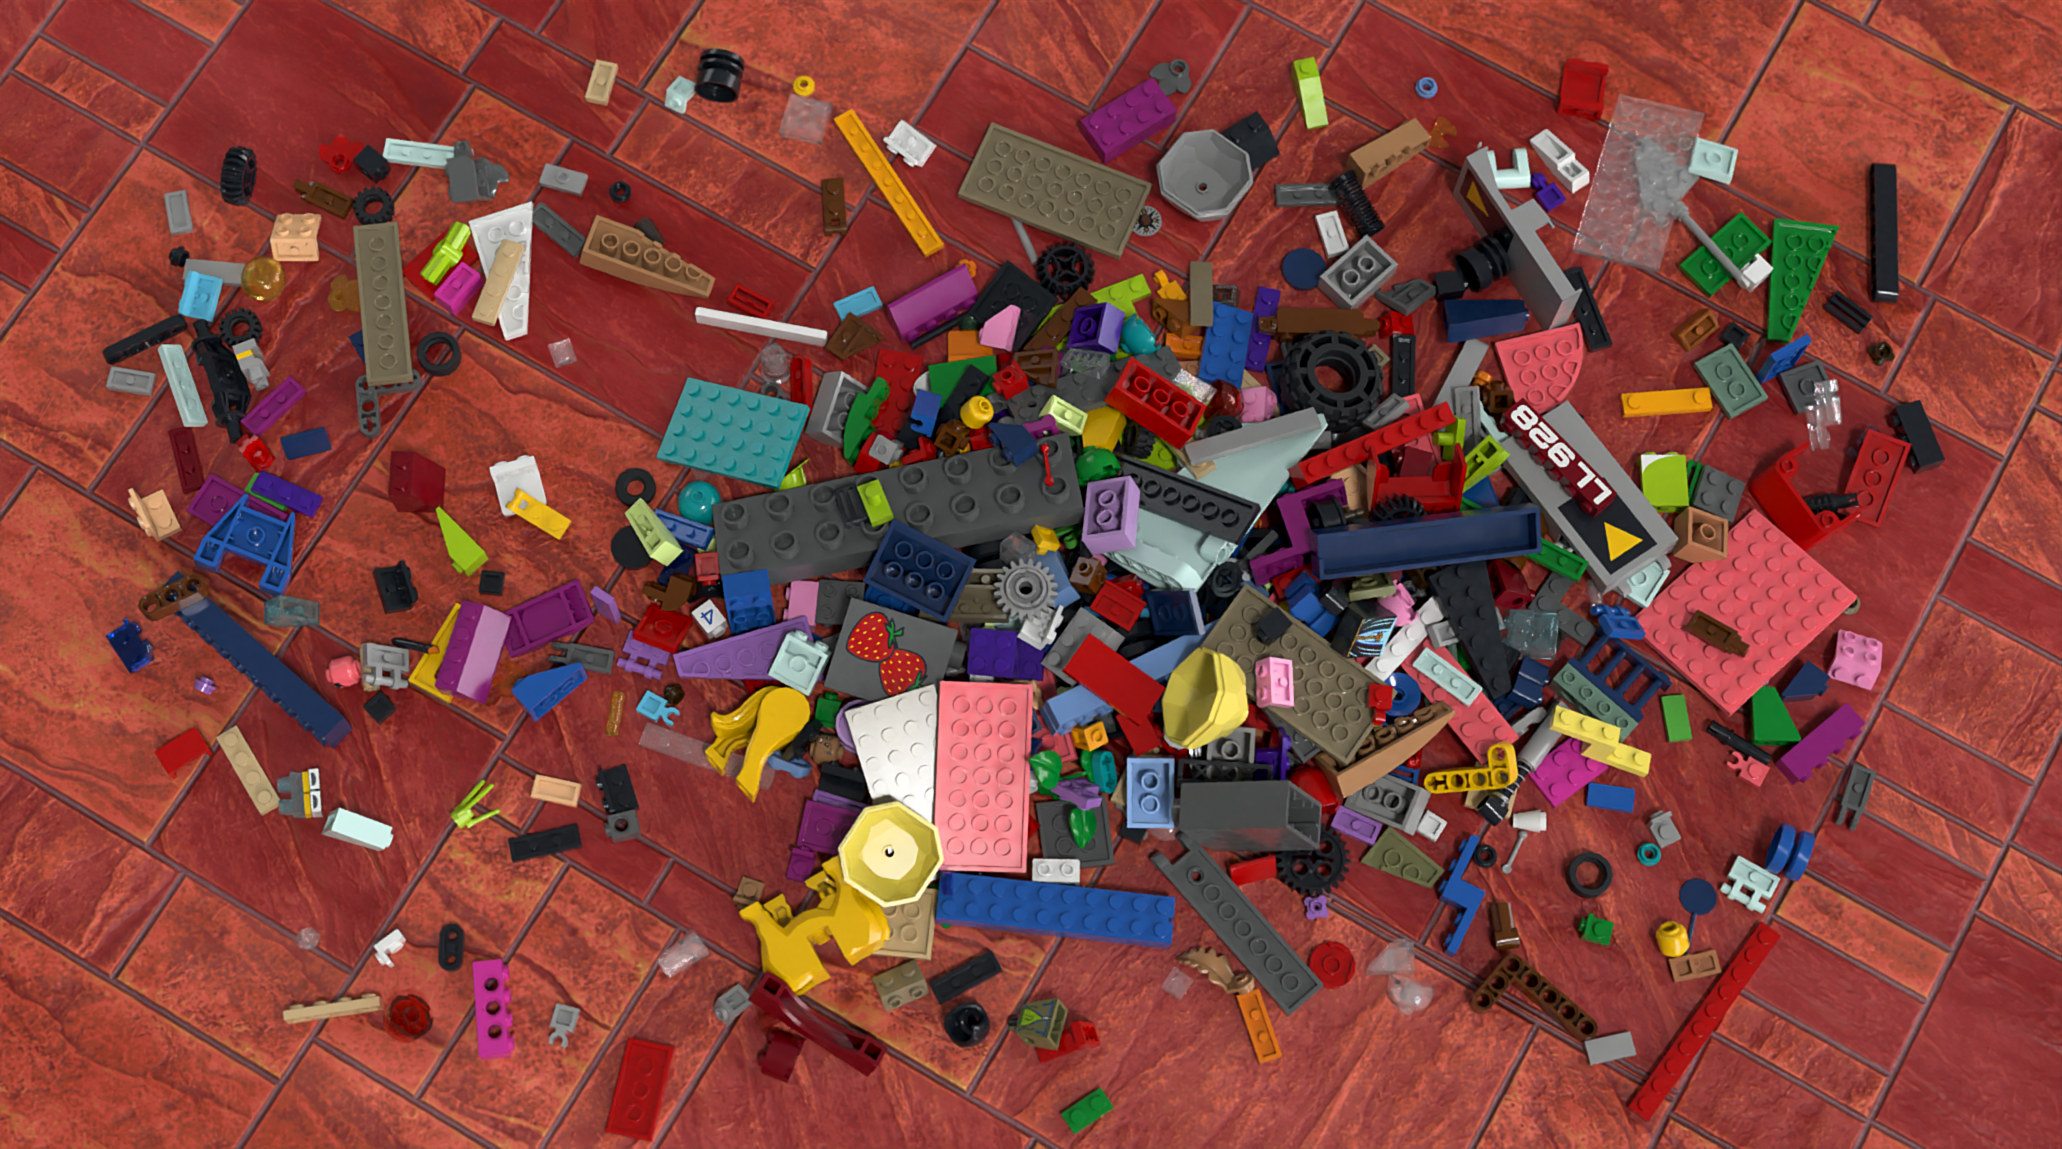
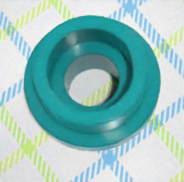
M1644 843L1638 848L1637 858L1643 865L1653 866L1659 862L1661 852L1655 844ZM1646 851L1652 854L1651 859L1645 857Z

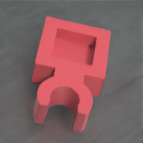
M1733 751L1730 756L1736 759L1737 763L1727 762L1725 767L1731 771L1738 770L1740 773L1737 778L1758 789L1770 767L1750 756L1745 761L1740 753Z

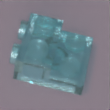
M1510 609V616L1506 615L1504 622L1505 629H1508V637H1504L1503 642L1521 652L1518 659H1522L1524 655L1531 659H1555L1559 615L1557 613H1534L1533 610Z

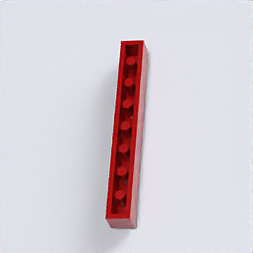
M1445 401L1304 460L1287 470L1296 490H1299L1368 461L1370 446H1375L1377 456L1439 431L1456 422L1448 402Z

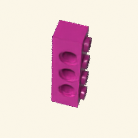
M501 959L472 962L479 1057L482 1060L511 1057V1050H515L514 1036H510L509 1027L513 1026L512 1012H508L507 1004L511 1003L510 988L506 989V979H509V967ZM490 981H498L496 990H487V985ZM499 1004V1012L495 1015H490V1006ZM494 1028H501L502 1033L498 1038L493 1039L490 1037V1033Z

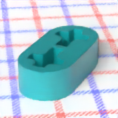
M1097 750L1092 756L1094 783L1100 786L1099 792L1110 794L1117 787L1114 756L1110 751Z

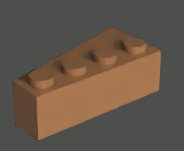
M1416 118L1409 122L1405 121L1398 128L1350 153L1346 162L1345 172L1354 170L1358 177L1356 180H1360L1359 183H1361L1363 189H1366L1429 147L1431 136Z

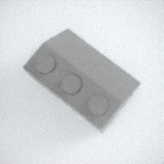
M843 371L824 373L805 434L820 443L844 449L845 428L852 405L859 392L867 395L870 388Z

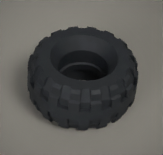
M1321 330L1319 333H1310L1304 336L1288 352L1278 376V386H1280L1281 390L1280 397L1284 406H1288L1290 409L1289 414L1314 407L1317 414L1322 413L1325 416L1328 426L1324 431H1331V434L1333 432L1341 434L1349 432L1356 426L1359 427L1375 410L1382 396L1384 376L1381 366L1377 365V356L1373 350L1369 351L1365 347L1366 343L1360 338L1356 340L1350 337V333L1344 331L1334 333V330ZM1319 366L1336 368L1347 378L1350 391L1335 393L1327 390L1318 381L1315 368Z

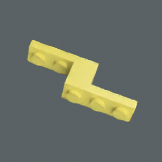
M1557 705L1553 708L1549 729L1582 740V756L1641 777L1648 775L1651 754L1619 743L1621 728Z

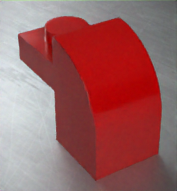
M879 430L877 433L873 432L862 447L853 470L860 474L883 470L885 463L870 456L869 451L878 435H882L889 440H896V438L882 430Z

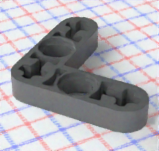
M412 369L414 376L413 384L403 382L402 386H400V383H395L390 388L379 385L380 389H377L376 386H369L368 390H364L363 386L367 382L366 375H362L357 379L355 387L359 427L366 438H377L382 431L379 396L411 392L419 389L422 385V378L417 370ZM366 402H373L375 404L374 409L370 412L363 411V405ZM367 418H371V421L374 425L371 432H369L368 429H366L369 427V421Z

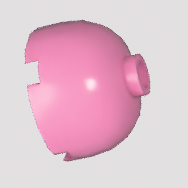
M1395 579L1393 582L1396 594H1391L1387 598H1376V601L1398 616L1394 624L1395 627H1403L1417 620L1419 613L1418 610L1413 611L1412 605L1415 602L1402 583L1396 585L1397 580Z

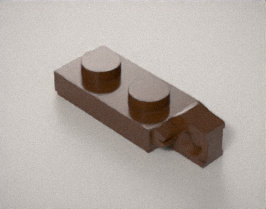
M297 179L293 185L295 192L301 194V199L306 203L345 220L353 203H355L353 198L317 181H310L307 184Z
M1700 610L1696 611L1685 628V631L1730 655L1734 653L1744 658L1749 651L1750 645L1741 641L1742 637L1738 635V631Z

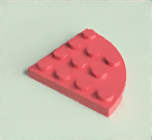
M1579 323L1495 342L1494 349L1506 384L1514 393L1513 404L1524 398L1541 416H1544L1558 406L1568 395L1582 365L1583 336Z

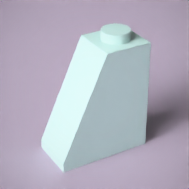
M342 808L329 812L322 831L323 835L377 851L389 847L393 838V834H391L392 827Z

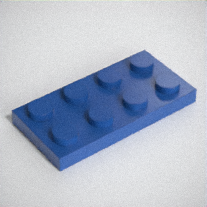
M1213 301V326H1205L1196 381L1236 393L1241 390L1253 313Z

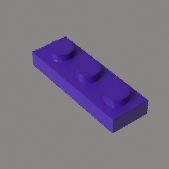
M262 470L250 489L254 494L312 519L323 501L322 496Z

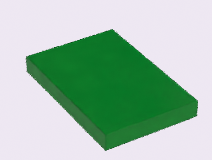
M995 355L928 365L931 392L942 396L939 410L943 409L970 364L991 377L979 396L986 398L989 394L996 393L991 385L994 382L992 375L997 373Z

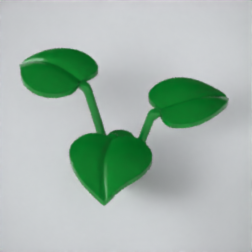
M1102 747L1092 751L1083 749L1080 762L1084 771L1061 777L1059 774L1063 764L1060 756L1055 751H1042L1031 756L1028 762L1031 764L1038 780L1039 793L1043 796L1053 795L1054 800H1061L1059 795L1051 792V789L1057 786L1058 781L1075 779L1087 774L1088 781L1094 783L1092 756L1095 751L1103 750ZM1061 800L1076 807V804L1071 801ZM1076 807L1070 811L1069 823L1075 842L1079 849H1082L1088 844L1096 831V817L1091 808L1090 810H1081Z

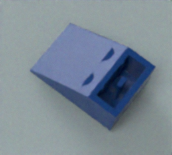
M768 569L722 575L724 599L732 637L776 625Z

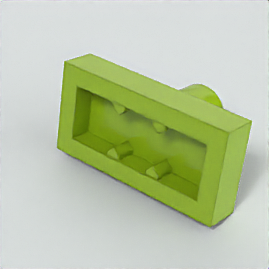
M1454 415L1456 422L1447 426L1445 432H1435L1432 436V442L1435 446H1444L1442 458L1447 461L1453 460L1455 443H1460L1463 451L1466 419Z
M879 479L857 487L872 527L894 519Z

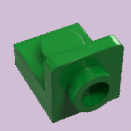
M825 692V694H820L818 697L814 720L818 719L824 725L823 727L836 729V717L843 703V698L838 697L839 694Z
M1588 913L1585 918L1582 917L1578 926V931L1581 932L1580 939L1607 947L1614 923L1593 917V913Z

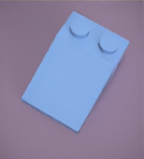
M1129 754L1127 757V828H1174L1171 810L1175 799V755L1136 756Z

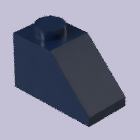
M1808 660L1779 696L1783 703L1812 700L1816 695L1821 697L1829 687L1826 682L1830 676Z

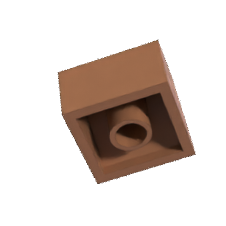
M1690 506L1674 519V533L1679 538L1673 549L1674 557L1691 563L1718 561L1727 558V519Z

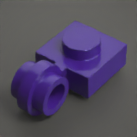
M1541 172L1533 173L1530 176V186L1533 190H1540L1535 194V197L1547 213L1566 201L1565 196L1554 182L1546 186L1545 176Z

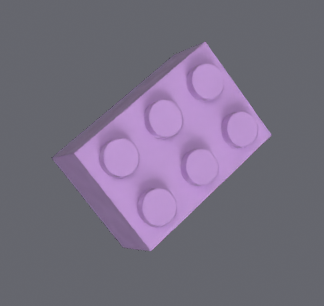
M1131 476L1088 482L1082 541L1092 555L1135 548L1140 490Z

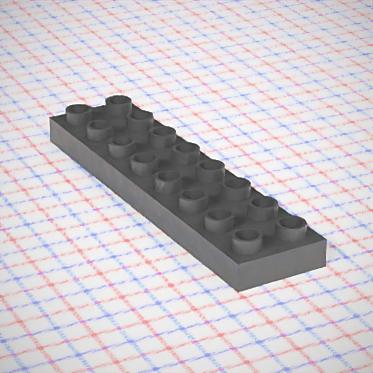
M1066 432L1035 439L1038 454L1018 467H1015L1011 461L1007 462L1003 458L999 447H993L713 504L712 511L721 581L722 575L768 569L770 586L870 566L892 520L872 527L867 515L869 523L864 524V522H861L860 526L852 525L851 529L847 530L833 489L853 482L858 487L879 479L895 520L954 549L1029 534L1035 525L1053 529L1083 523L1084 508L1069 434ZM1042 444L1049 446L1047 453L1050 474L1054 480L1052 486H1046L1044 482L1046 472L1043 452L1040 450ZM848 490L857 517L861 516L853 490ZM844 492L839 493L848 520L852 519Z

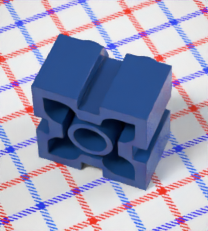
M1303 571L1285 588L1286 601L1290 608L1289 612L1297 620H1305V625L1323 638L1342 620V616L1340 613L1334 617L1317 600L1319 585L1315 579Z

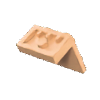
M284 213L277 215L270 237L274 261H318L320 255L317 234L322 220L321 214Z
M133 488L128 490L131 495L128 501L132 509L138 514L137 520L148 537L153 536L159 542L182 531L163 489L143 499L139 497Z

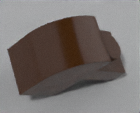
M675 572L670 577L668 587L649 581L644 585L642 594L647 595V598L651 601H663L661 610L673 611L691 599L697 579Z

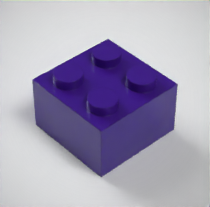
M1108 302L1075 308L1067 349L1083 359L1116 354L1125 312Z

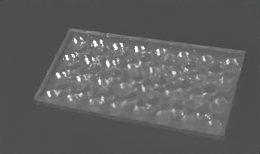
M1619 94L1575 239L1573 252L1659 272L1705 113Z

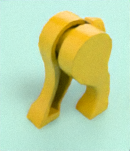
M768 686L752 694L737 710L730 714L720 715L712 712L710 715L711 725L717 738L706 749L705 759L723 776L731 754L737 749L747 747L743 767L736 777V785L754 803L759 791L763 767L767 759L774 751L787 749L803 727L810 722V708L807 699L795 689Z

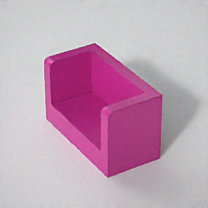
M462 261L434 293L438 305L453 316H456L483 285L481 276Z

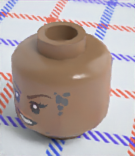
M820 734L819 738L811 744L809 756L813 757V761L817 764L823 765V762L829 764L830 761L837 762L838 759H843L845 746H840L841 741L838 737Z

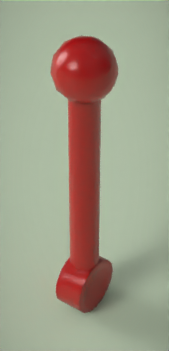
M1042 444L1040 450L1043 452L1046 472L1044 482L1046 486H1052L1054 480L1050 474L1047 453L1049 446Z

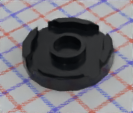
M632 526L622 528L615 534L611 543V552L614 560L620 566L627 570H640L650 564L653 558L649 556Z

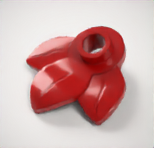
M339 133L330 146L319 145V156L324 162L329 163L330 169L333 172L341 174L350 169L351 163L354 162L353 159L363 150V145L361 141L350 144L347 138ZM339 162H344V164L337 166Z

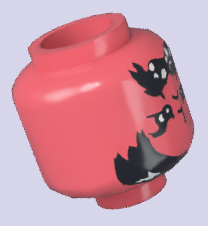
M352 656L331 660L329 668L326 669L328 682H332L337 688L357 684L359 678L362 677L359 660H355Z

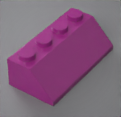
M962 264L887 305L888 322L901 343L913 341L920 333L926 330L931 331L938 326V323L944 320H951L958 312L972 308L978 300V292L966 265Z
M462 601L435 683V687L441 694L482 704L486 703L513 618L483 604Z

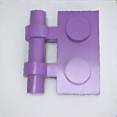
M630 630L622 650L624 654L630 655L628 660L619 658L617 666L625 668L626 672L632 673L634 671L643 674L645 678L661 680L663 671L657 670V665L667 667L672 653L632 639L634 631ZM638 658L649 661L648 666L638 664Z

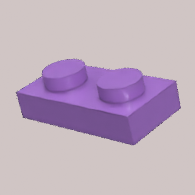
M1340 805L1330 828L1333 827L1334 830L1373 847L1382 824Z

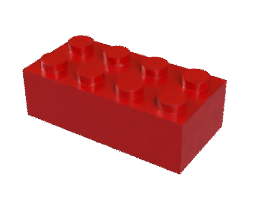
M1133 357L1119 371L1104 402L1179 450L1192 437L1207 405Z

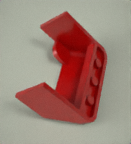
M1808 441L1780 457L1754 478L1749 485L1751 496L1770 522L1806 553L1852 525L1861 514L1857 510L1841 521L1833 512L1828 510L1814 515L1789 481L1798 471L1796 459L1800 458L1809 447L1810 443Z
M1455 443L1453 460L1438 463L1433 469L1432 476L1389 477L1387 466L1379 463L1375 446H1370L1366 469L1370 516L1374 515L1372 508L1377 509L1379 507L1378 501L1386 502V496L1393 499L1394 493L1398 494L1399 497L1403 493L1408 497H1415L1417 501L1422 503L1428 515L1460 511L1467 471V463L1460 443Z

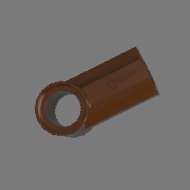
M1501 902L1490 905L1494 950L1519 948V933L1517 928L1514 927L1511 903Z

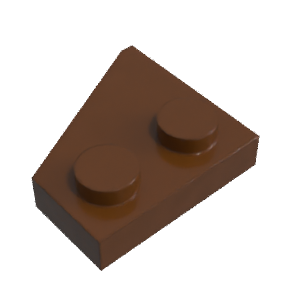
M849 312L824 349L839 360L844 361L881 342L885 336Z
M1057 348L1014 353L1013 361L1015 360L1026 374L1028 381L1053 389L1057 388L1060 355Z

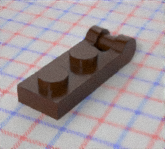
M843 178L821 179L826 237L841 233V236L848 235ZM831 222H840V225H831Z

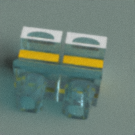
M318 768L309 769L308 772H290L289 777L277 779L278 793L291 792V799L279 800L280 814L293 815L294 819L323 817Z

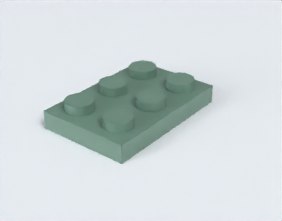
M1732 343L1695 362L1693 365L1729 420L1768 399L1767 394Z

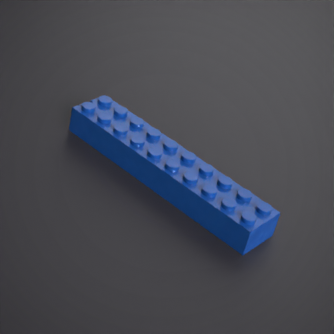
M941 872L935 923L1169 949L1172 944L1173 923L1171 922L1174 919L1176 897Z

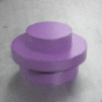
M202 675L200 679H194V682H196L194 688L211 695L212 691L217 688L213 685L215 681Z

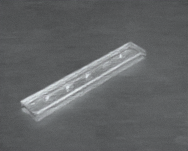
M647 722L639 741L640 746L718 773L705 759V751L711 744ZM732 753L724 775L736 779L743 767L745 757ZM765 764L759 788L769 791L777 770Z

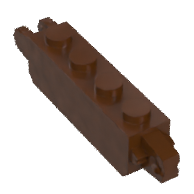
M1281 307L1274 316L1259 317L1257 321L1258 333L1273 335V340H1280L1282 343L1300 341L1304 336L1310 333H1319L1321 330H1334V333L1344 331L1350 333V337L1356 340L1359 338H1371L1376 335L1381 326L1377 319L1364 318V314L1359 309Z

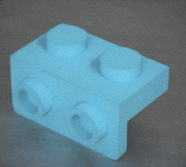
M189 271L185 279V287L179 302L178 313L189 318L213 322L223 279Z

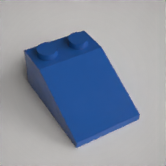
M578 662L532 674L525 679L521 678L513 685L511 692L517 703L536 722L588 679L583 665Z

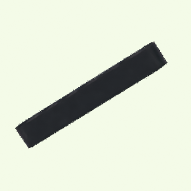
M1872 163L1869 174L1872 302L1896 303L1899 294L1897 169L1895 164Z

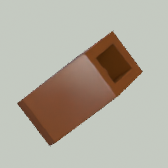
M1164 298L1153 299L1152 318L1182 339L1201 329V326L1190 325L1189 301Z

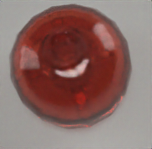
M1214 380L1207 390L1211 392L1209 399L1204 398L1203 403L1207 407L1203 413V418L1208 420L1207 422L1220 415H1230L1236 418L1242 413L1244 408L1240 390L1235 384L1228 381Z
M408 994L407 996L399 995L385 1009L383 1015L384 1028L387 1034L397 1042L412 1043L418 1041L432 1027L433 1017L431 1018L429 1013L431 1009L422 998L414 994Z

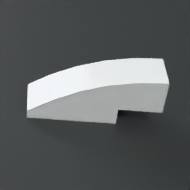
M1548 129L1530 139V144L1545 165L1572 194L1589 183V171L1575 159V153Z

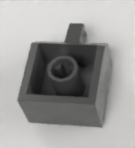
M469 141L454 142V158H447V164L445 165V172L450 180V186L448 187L450 199H452L453 203L465 205L491 201L486 163L482 159L473 156Z

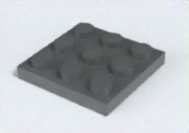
M1105 795L1100 796L1102 801L1099 807L1091 808L1096 817V831L1088 844L1082 849H1079L1069 823L1070 811L1076 807L1063 801L1036 803L1038 823L1041 825L1039 832L1043 859H1078L1080 861V869L1112 866L1115 864Z

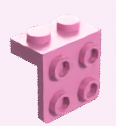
M1840 629L1836 638L1835 656L1827 670V675L1830 678L1871 690L1881 671L1883 644L1874 638H1868Z

